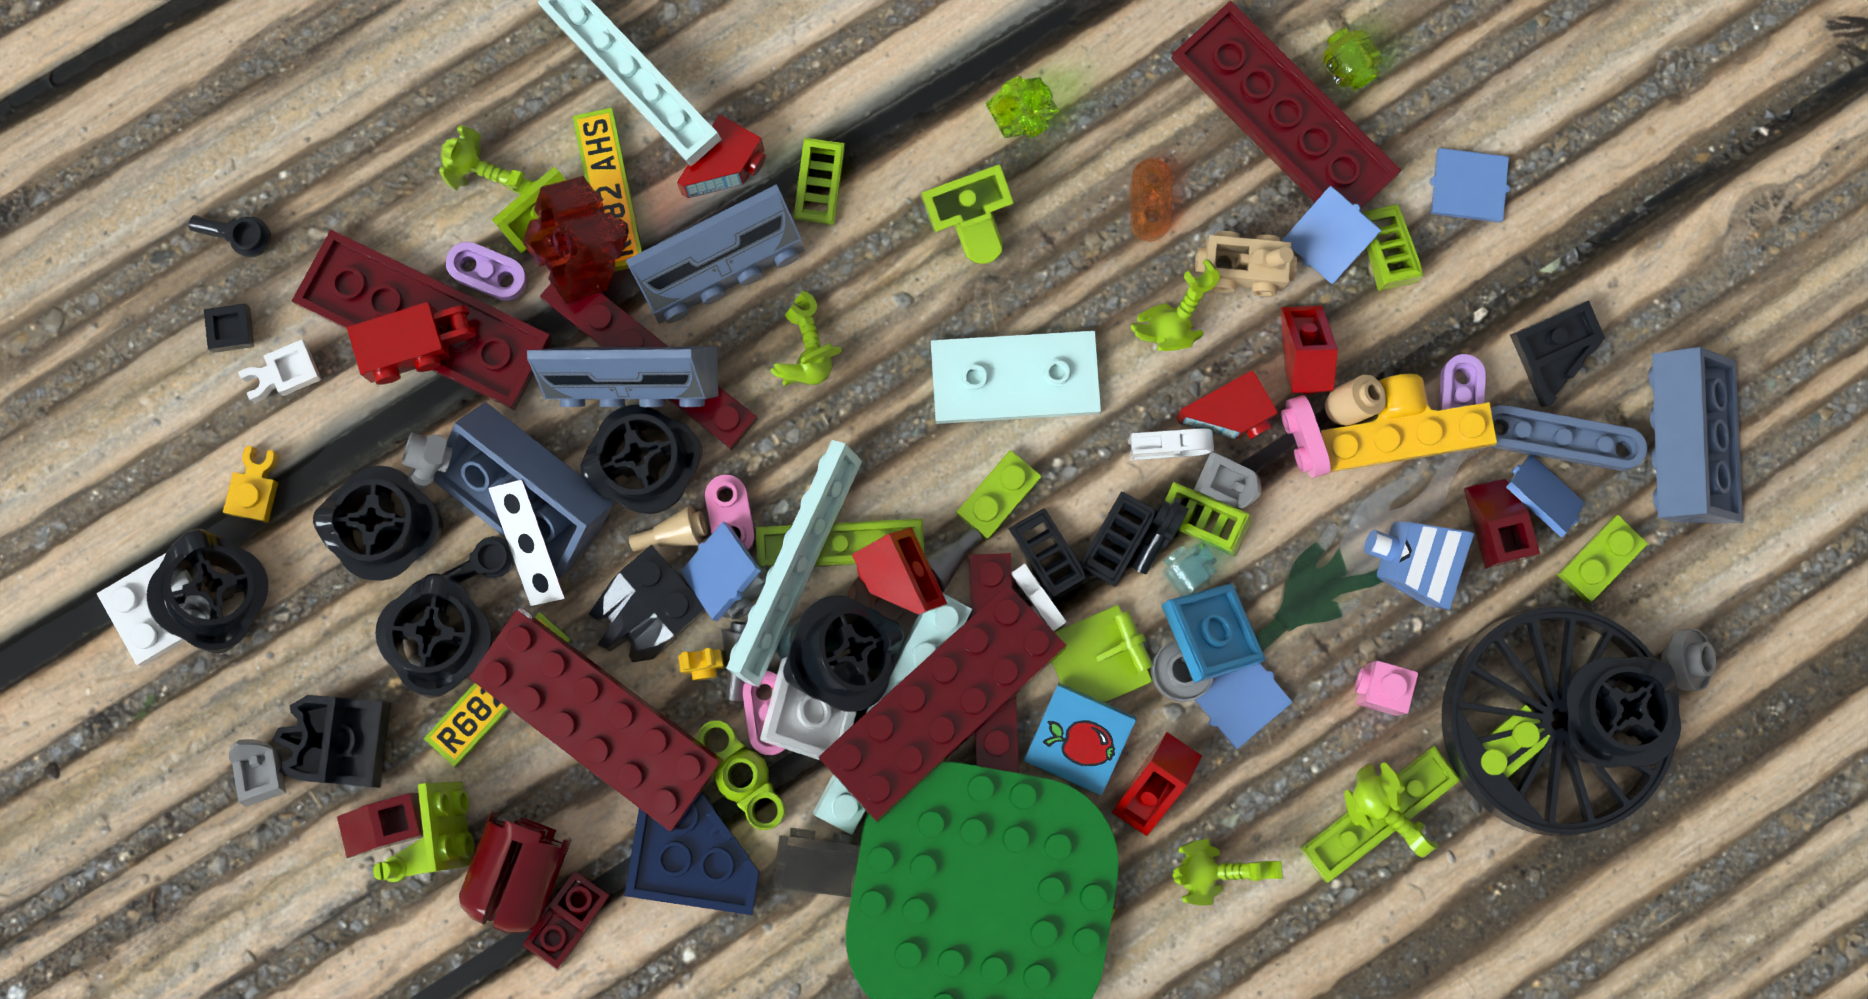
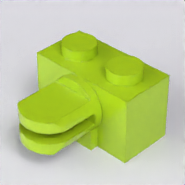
M1000 164L920 193L933 232L954 226L964 253L969 260L974 263L985 264L997 259L1002 252L1003 242L992 211L1014 204Z

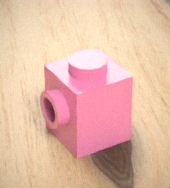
M1381 661L1366 664L1365 668L1360 669L1355 684V692L1358 693L1356 705L1395 716L1408 714L1418 672Z

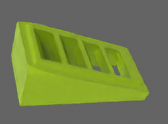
M804 138L793 219L834 225L845 143ZM812 153L835 156L834 164L812 161L811 155ZM809 169L832 172V179L809 177ZM807 185L830 188V194L827 196L806 193ZM805 201L828 204L827 212L804 209Z
M1395 204L1362 212L1371 221L1391 217L1392 225L1380 227L1382 231L1377 237L1395 233L1396 236L1395 240L1379 243L1376 237L1366 248L1378 292L1418 283L1424 275L1399 205ZM1399 247L1400 254L1384 257L1382 251ZM1403 262V269L1389 271L1387 265Z
M1173 482L1165 501L1172 503L1175 497L1189 499L1186 506L1189 508L1178 531L1235 557L1251 525L1252 518L1250 514ZM1199 504L1204 509L1196 526H1193L1189 523ZM1213 512H1216L1220 515L1212 532L1209 533L1205 529ZM1229 519L1235 521V524L1228 539L1225 540L1221 536Z

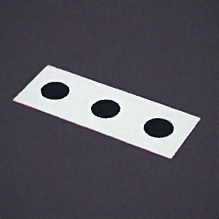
M518 480L488 488L530 606L565 599L523 481Z

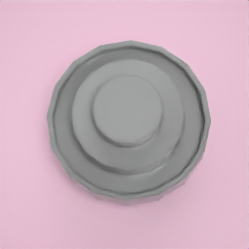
M1699 629L1678 630L1673 634L1667 649L1662 653V661L1671 665L1675 670L1677 686L1682 691L1704 690L1708 686L1715 671L1716 656L1712 645Z
M1176 640L1160 648L1153 658L1152 664L1154 666L1151 667L1153 684L1160 694L1170 700L1178 702L1196 700L1205 694L1213 683V678L1194 683Z

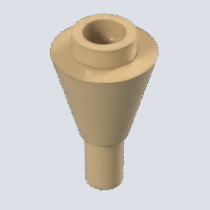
M689 505L657 524L653 529L630 535L629 544L634 552L648 548L650 545H699L703 543V536L708 534L707 523L701 511L695 512L694 508Z

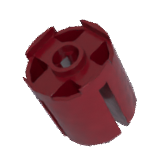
M491 810L459 893L460 907L472 920L483 925L486 924L487 920H494V929L507 933L527 932L534 929L541 922L572 838L563 839V842L554 839L556 830L523 817L520 820L515 819L514 823L507 820H497L500 811Z

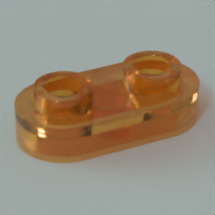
M1152 158L1141 161L1135 167L1130 182V227L1135 236L1149 242L1157 241L1164 237L1172 222L1173 176L1169 166L1159 159ZM1155 173L1160 181L1150 183L1146 180L1145 175ZM1147 212H1154L1157 214L1159 221L1150 223L1145 219L1144 215Z

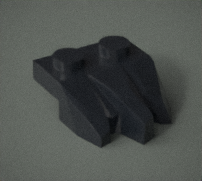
M650 545L611 580L588 615L596 620L607 618L611 621L610 627L597 646L612 651L626 641H629L631 644L630 660L631 662H638L657 657L677 639V635L706 610L692 590L659 552Z
M306 695L291 704L290 712L297 718V726L278 728L272 739L273 742L290 748L293 752L291 759L283 761L279 772L299 781L380 788L391 702Z

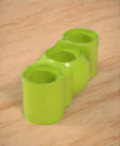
M710 721L704 724L698 732L697 740L708 749L707 738L713 730L724 729L729 736L728 746L723 751L715 753L724 760L715 772V782L719 792L727 799L737 803V806L745 812L748 822L754 828L772 830L778 827L785 819L786 805L784 800L775 792L773 784L768 782L769 769L765 760L757 752L747 749V746L739 740L736 730L731 725L722 721ZM740 763L748 764L753 771L752 782L744 788L736 787L731 780L733 768ZM764 798L773 800L777 806V816L770 823L760 822L755 815L756 804Z

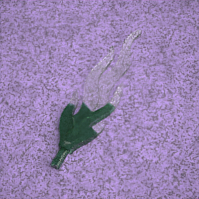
M1488 447L1454 452L1448 455L1424 491L1413 501L1401 508L1389 511L1394 499L1410 489L1423 477L1428 464L1427 459H1420L1410 474L1369 495L1356 508L1350 518L1341 542L1330 561L1324 567L1317 569L1316 564L1319 558L1332 544L1338 530L1335 524L1328 526L1323 535L1301 553L1292 564L1284 583L1279 606L1273 614L1275 618L1256 635L1262 651H1265L1286 630L1290 632L1300 626L1329 622L1354 611L1360 605L1358 599L1344 602L1332 600L1339 595L1368 589L1384 582L1377 577V570L1381 559L1368 555L1364 551L1365 541L1372 530H1377L1389 535L1391 526L1395 521L1421 523L1440 510L1446 500L1459 466L1467 458Z

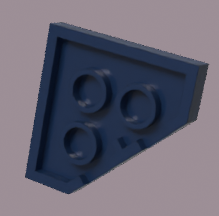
M703 791L676 829L671 832L639 808L624 896L747 915L754 914L760 871Z

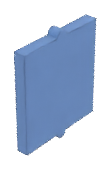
M1438 148L1436 151L1435 173L1430 180V185L1433 186L1431 214L1501 223L1504 218L1505 195L1510 191L1509 185H1506L1509 157Z
M1331 185L1282 240L1284 242H1292L1291 248L1304 259L1303 265H1311L1333 285L1382 230L1360 211L1361 206L1359 204L1353 205Z
M1529 455L1522 465L1519 464L1513 469L1515 475L1506 488L1561 538L1568 532L1571 526L1580 521L1578 514L1585 505V502L1533 455Z
M724 521L705 543L699 544L697 553L680 571L710 618L717 622L736 600L742 599L743 591L761 572V569L731 526Z
M1260 663L1214 677L1213 683L1207 692L1195 700L1210 718V726H1217L1235 749H1238L1293 703L1273 679L1274 673L1272 671L1267 672Z

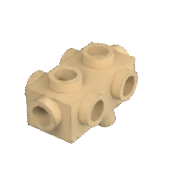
M1219 231L1215 235H1209L1204 248L1198 247L1196 251L1195 272H1202V274L1205 272L1206 268L1203 261L1206 259L1210 260L1215 267L1218 260H1226L1230 264V269L1216 267L1220 274V279L1217 285L1211 289L1214 292L1233 293L1236 291L1237 286L1252 288V294L1255 296L1273 297L1277 295V290L1283 291L1289 281H1294L1297 257L1294 256L1291 249L1292 242H1281L1280 237L1275 235L1256 236V239L1239 238L1240 234L1233 231Z

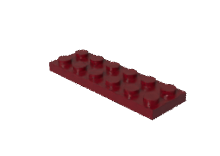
M1231 0L1173 52L1171 59L1314 203L1332 185L1353 205L1359 204L1362 210L1402 171Z
M331 229L292 299L295 305L346 330V327L425 302H429L437 312L460 305L468 306L470 314L467 316L469 326L475 328L476 336L449 345L451 358L440 361L441 366L431 371L514 411L534 375L527 360V350L547 349L552 340L550 334ZM451 322L442 324L444 333L453 331Z
M1006 585L818 758L878 823L1066 649L1067 645L1009 585Z
M524 609L515 610L469 677L470 680L670 832L676 829L724 761Z

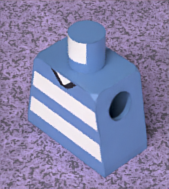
M1395 521L1391 526L1389 535L1372 530L1365 541L1364 551L1368 555L1381 559L1377 570V577L1426 606L1450 610L1474 533L1419 523Z

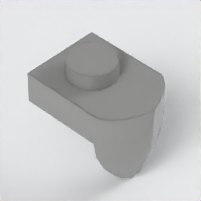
M1211 452L1194 490L1234 508L1243 509L1252 505L1261 496V482L1259 476L1253 470Z
M241 739L236 741L229 751V760L233 766L238 802L247 807L286 793L283 773L279 772L281 768L279 751L260 740Z

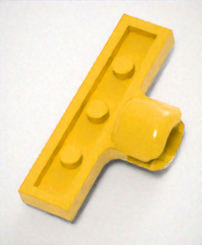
M1399 374L1379 380L1385 390L1386 404L1384 409L1378 413L1376 420L1369 423L1321 430V436L1330 460V473L1496 446L1497 444L1490 402L1440 411L1431 410L1427 402L1424 380L1418 374Z

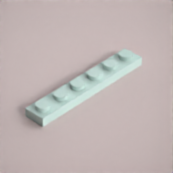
M591 0L538 1V4L690 166L695 164L722 140L718 132Z
M832 440L826 453L821 457L818 471L809 490L802 497L801 507L794 523L784 536L783 546L775 564L766 575V583L756 604L750 609L748 622L743 633L731 650L730 661L726 669L745 683L757 687L760 686L862 463V460L846 443Z
M943 593L948 604L918 615L899 651L887 690L882 698L964 625L972 609ZM875 703L874 705H872L871 707H869L868 710H867V712H868L873 706H875L877 703ZM832 775L813 814L852 835L865 809L839 780Z

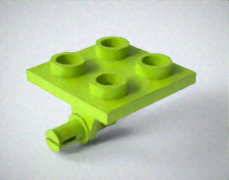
M1119 605L1055 632L1067 645L1066 649L1052 661L1061 684L1105 703L1153 682L1147 669L1154 665L1143 644L1147 640L1143 633H1138L1130 611L1122 613Z
M462 781L418 784L424 837L394 856L387 858L385 861L376 863L373 868V875L376 879L400 882L408 876L470 867L475 846L473 837L468 832L466 814L469 812L470 804L468 794L463 789Z

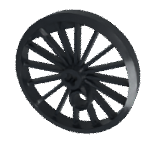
M1565 607L1535 608L1511 614L1494 622L1480 632L1462 651L1451 670L1443 695L1441 719L1444 743L1450 762L1464 787L1481 806L1500 820L1521 830L1540 835L1574 836L1612 826L1629 817L1642 807L1657 790L1668 771L1674 753L1673 749L1667 757L1652 765L1643 767L1629 766L1642 775L1626 796L1603 767L1588 764L1617 801V804L1599 815H1593L1578 760L1571 751L1567 728L1566 691L1570 682L1575 625L1586 627L1601 635L1586 664L1601 658L1609 641L1622 650L1628 658L1647 657L1655 659V657L1635 635L1618 623L1599 614L1581 609ZM1537 621L1565 622L1558 691ZM1522 624L1527 625L1546 693L1502 638L1504 633ZM1494 643L1539 702L1476 666V661L1488 646ZM1469 674H1474L1524 705H1527L1535 710V712L1463 702V691ZM1610 679L1605 682L1612 686L1619 680ZM1461 709L1504 716L1527 717L1541 721L1534 724L1538 729L1545 728L1540 733L1539 741L1547 735H1550L1545 746L1535 754L1517 788L1514 787L1504 773L1490 775L1481 766V757L1487 751L1482 743L1512 736L1513 729L1477 737ZM1561 713L1563 717L1559 721L1561 728L1552 727L1551 723L1555 720L1553 714ZM1521 747L1507 758V766L1532 747ZM1551 748L1545 815L1543 819L1527 802L1524 795ZM1562 750L1583 820L1571 823H1557L1555 821Z

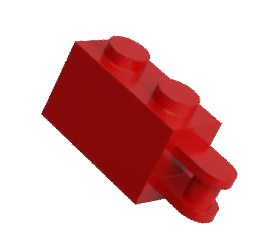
M425 302L346 327L360 375L371 383L376 382L377 385H385L401 378L400 374L416 369L417 372H426L440 367V361L451 358L449 345L476 336L475 328L470 327L467 316L470 314L468 306L460 305L437 312L429 302ZM451 322L453 331L444 333L442 324Z

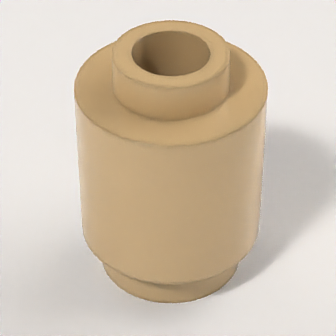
M1371 375L1358 376L1335 387L1334 391L1330 392L1325 401V411L1330 420L1336 424L1354 425L1380 413L1384 409L1386 404L1385 390L1375 377Z

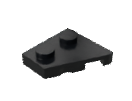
M1589 300L1578 303L1510 334L1541 407L1553 404L1557 399L1555 395L1568 379L1574 378L1582 368L1584 359L1589 354L1594 353L1605 339Z

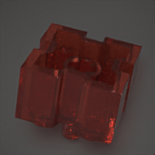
M584 176L541 187L534 207V211L539 218L529 222L522 242L539 267L547 266L550 271L548 279L565 303L608 289L615 271V259L620 258L628 237L625 233L626 224L621 218L615 219L611 212L603 213L604 207L601 196L598 192L594 191Z

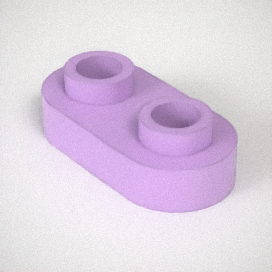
M473 242L458 243L447 254L446 268L449 274L464 286L501 301L515 300L526 290L528 283L527 274L523 267L510 257ZM470 260L476 261L474 270L470 272L464 271L466 262ZM505 276L514 277V281L509 287L501 286V280Z
M1460 354L1450 359L1443 366L1440 374L1438 411L1484 403L1486 372L1479 359L1472 355ZM1459 371L1466 375V384H1460L1456 381L1455 372Z

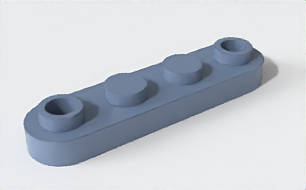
M1498 405L1491 408L1493 423L1499 422L1504 427L1503 435L1495 433L1497 444L1496 446H1490L1492 448L1618 471H1626L1638 466L1647 454L1645 438L1633 428L1506 405ZM1617 444L1625 447V457H1621L1616 453L1615 447Z

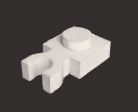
M302 339L264 355L267 366L262 368L248 367L238 371L240 378L245 382L259 378L260 384L258 388L247 392L249 400L253 403L265 399L275 388H277L279 394L285 396L322 380L310 349Z
M1023 564L1011 573L1032 604L1030 608L1054 632L1066 624V620L1044 589L1039 585L1026 564Z

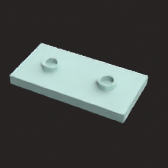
M1095 331L931 340L936 424L1094 415L1101 412Z

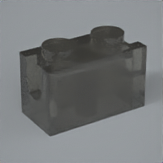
M791 827L789 836L779 835L772 888L851 897L860 844H857L858 836L833 833L832 841L815 839V830Z

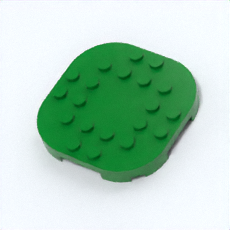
M943 762L878 823L869 813L867 814L861 833L860 849L845 924V946L853 974L862 990L870 999L1093 998L1101 980L1105 962L1119 863L1117 846L1112 830L1101 811L1088 797L1067 784L1047 778L963 763Z

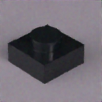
M244 303L204 309L208 350L216 353L254 347L251 309L248 305Z

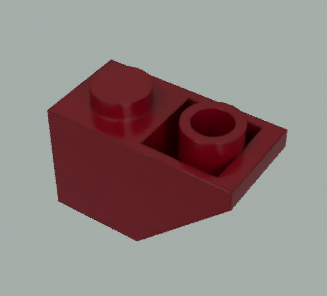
M1506 478L1464 488L1485 569L1526 560L1540 554L1529 512L1523 503L1506 488L1509 483Z
M407 793L337 816L346 858L424 837L419 793Z

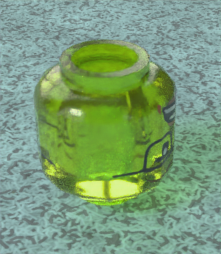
M1344 27L1333 33L1326 40L1329 46L1322 54V62L1338 87H1351L1355 91L1373 81L1380 74L1378 68L1382 63L1383 57L1366 30L1356 29L1350 32L1347 27Z

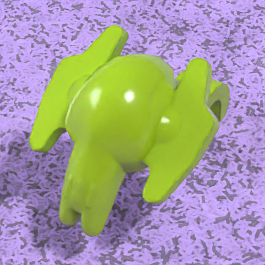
M459 125L457 131L460 133L459 138L447 139L442 144L441 162L444 167L441 166L439 172L445 183L454 190H458L459 186H466L468 180L465 176L475 172L481 177L485 176L488 180L492 179L493 182H499L519 195L536 182L523 178L525 174L521 171L512 170L510 172L505 169L503 170L499 166L496 167L492 163L488 164L489 162L485 160L481 161L479 159L481 153L479 145L481 134L474 129Z
M1208 259L1204 260L1203 264L1206 269L1199 277L1194 278L1189 271L1184 273V279L1189 288L1178 308H1172L1164 303L1140 313L1137 321L1149 322V324L1131 323V330L1135 332L1136 337L1144 342L1158 344V351L1190 348L1195 341L1202 338L1204 334L1202 330L1191 331L1193 323L1190 317L1203 294L1213 289L1220 279V274L1213 263Z
M801 291L794 300V303L803 310L792 304L785 313V317L791 323L799 325L805 351L800 354L796 364L776 363L774 364L775 368L770 369L774 376L783 379V386L797 382L806 385L822 383L828 379L832 370L831 357L842 352L840 346H832L831 343L821 347L819 334L813 319V315L817 311L816 300L808 292Z
M1385 762L1381 763L1382 773L1380 776L1375 774V767L1372 764H1366L1363 768H1360L1356 774L1357 784L1354 792L1352 793L1347 789L1344 793L1351 821L1355 825L1361 824L1367 831H1371L1374 828L1371 819L1383 818L1386 823L1405 838L1410 848L1422 858L1437 849L1438 844L1436 841H1429L1423 834L1422 829L1425 826L1422 822L1412 823L1398 811L1401 807L1400 795L1405 790V786L1391 766Z
M1209 839L1194 840L1180 846L1179 853L1186 854V857H1184L1181 865L1173 870L1172 875L1175 883L1184 885L1185 889L1189 890L1187 895L1182 896L1183 902L1197 906L1213 905L1214 897L1221 893L1223 889L1221 884L1215 885L1218 879H1250V881L1283 879L1282 861H1257L1245 864L1242 862L1221 863L1219 865L1214 861L1213 857H1218L1220 851L1210 846Z

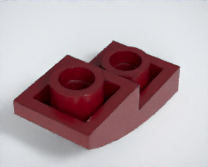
M574 871L549 904V909L542 917L541 922L524 941L523 947L556 971H559L604 906L609 895Z

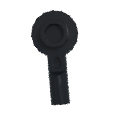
M193 215L189 221V229L191 231L226 239L235 252L244 257L259 256L267 250L270 244L271 233L269 227L264 221L256 217L232 219L229 223Z
M1175 497L1172 503L1165 500L1162 502L1152 521L1159 527L1152 540L1143 546L1133 564V568L1138 572L1148 574L1160 550L1167 547L1169 541H1172L1189 509L1180 504L1181 499Z
M491 536L477 543L473 552L470 553V560L442 574L458 583L477 574L498 578L511 570L514 565V559L508 542L501 537Z

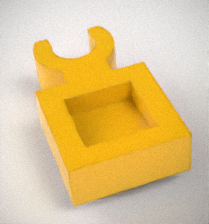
M247 445L242 454V461L246 467L245 474L232 473L223 513L269 523L278 482L267 478L268 474L277 467L279 455L277 452L268 449L265 461L261 464H256L255 456L257 449Z
M705 648L702 651H685L678 655L680 672L684 675L691 674L692 681L717 678V670L726 669L725 654L721 649Z

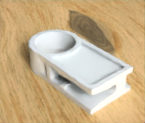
M1211 429L1131 433L1128 444H1131L1130 461L1192 457L1214 452L1213 431Z

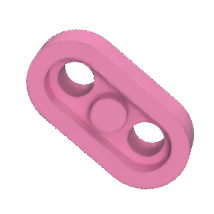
M1301 395L1286 400V409L1281 410V418L1288 434L1293 433L1298 449L1294 450L1299 470L1302 473L1308 472L1311 478L1329 474L1331 470L1329 456L1308 399Z
M717 476L710 481L705 491L711 533L713 534L724 521L732 529L740 530V541L747 551L750 552L754 547L756 536L747 490L744 484L735 476ZM729 488L733 491V497L730 501L722 502L718 499V494L722 489Z
M766 670L760 686L770 685L773 690L777 674ZM744 683L743 700L748 736L752 747L759 753L768 756L782 753L786 749L760 741L771 698L765 701L760 700L757 695L759 687Z

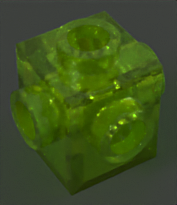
M1022 76L1015 77L1007 81L1001 87V90L985 103L1004 138L1027 135L1028 138L1036 137L1048 129V121L1060 112L1053 100L1050 88L1042 81L1041 77L1023 79Z

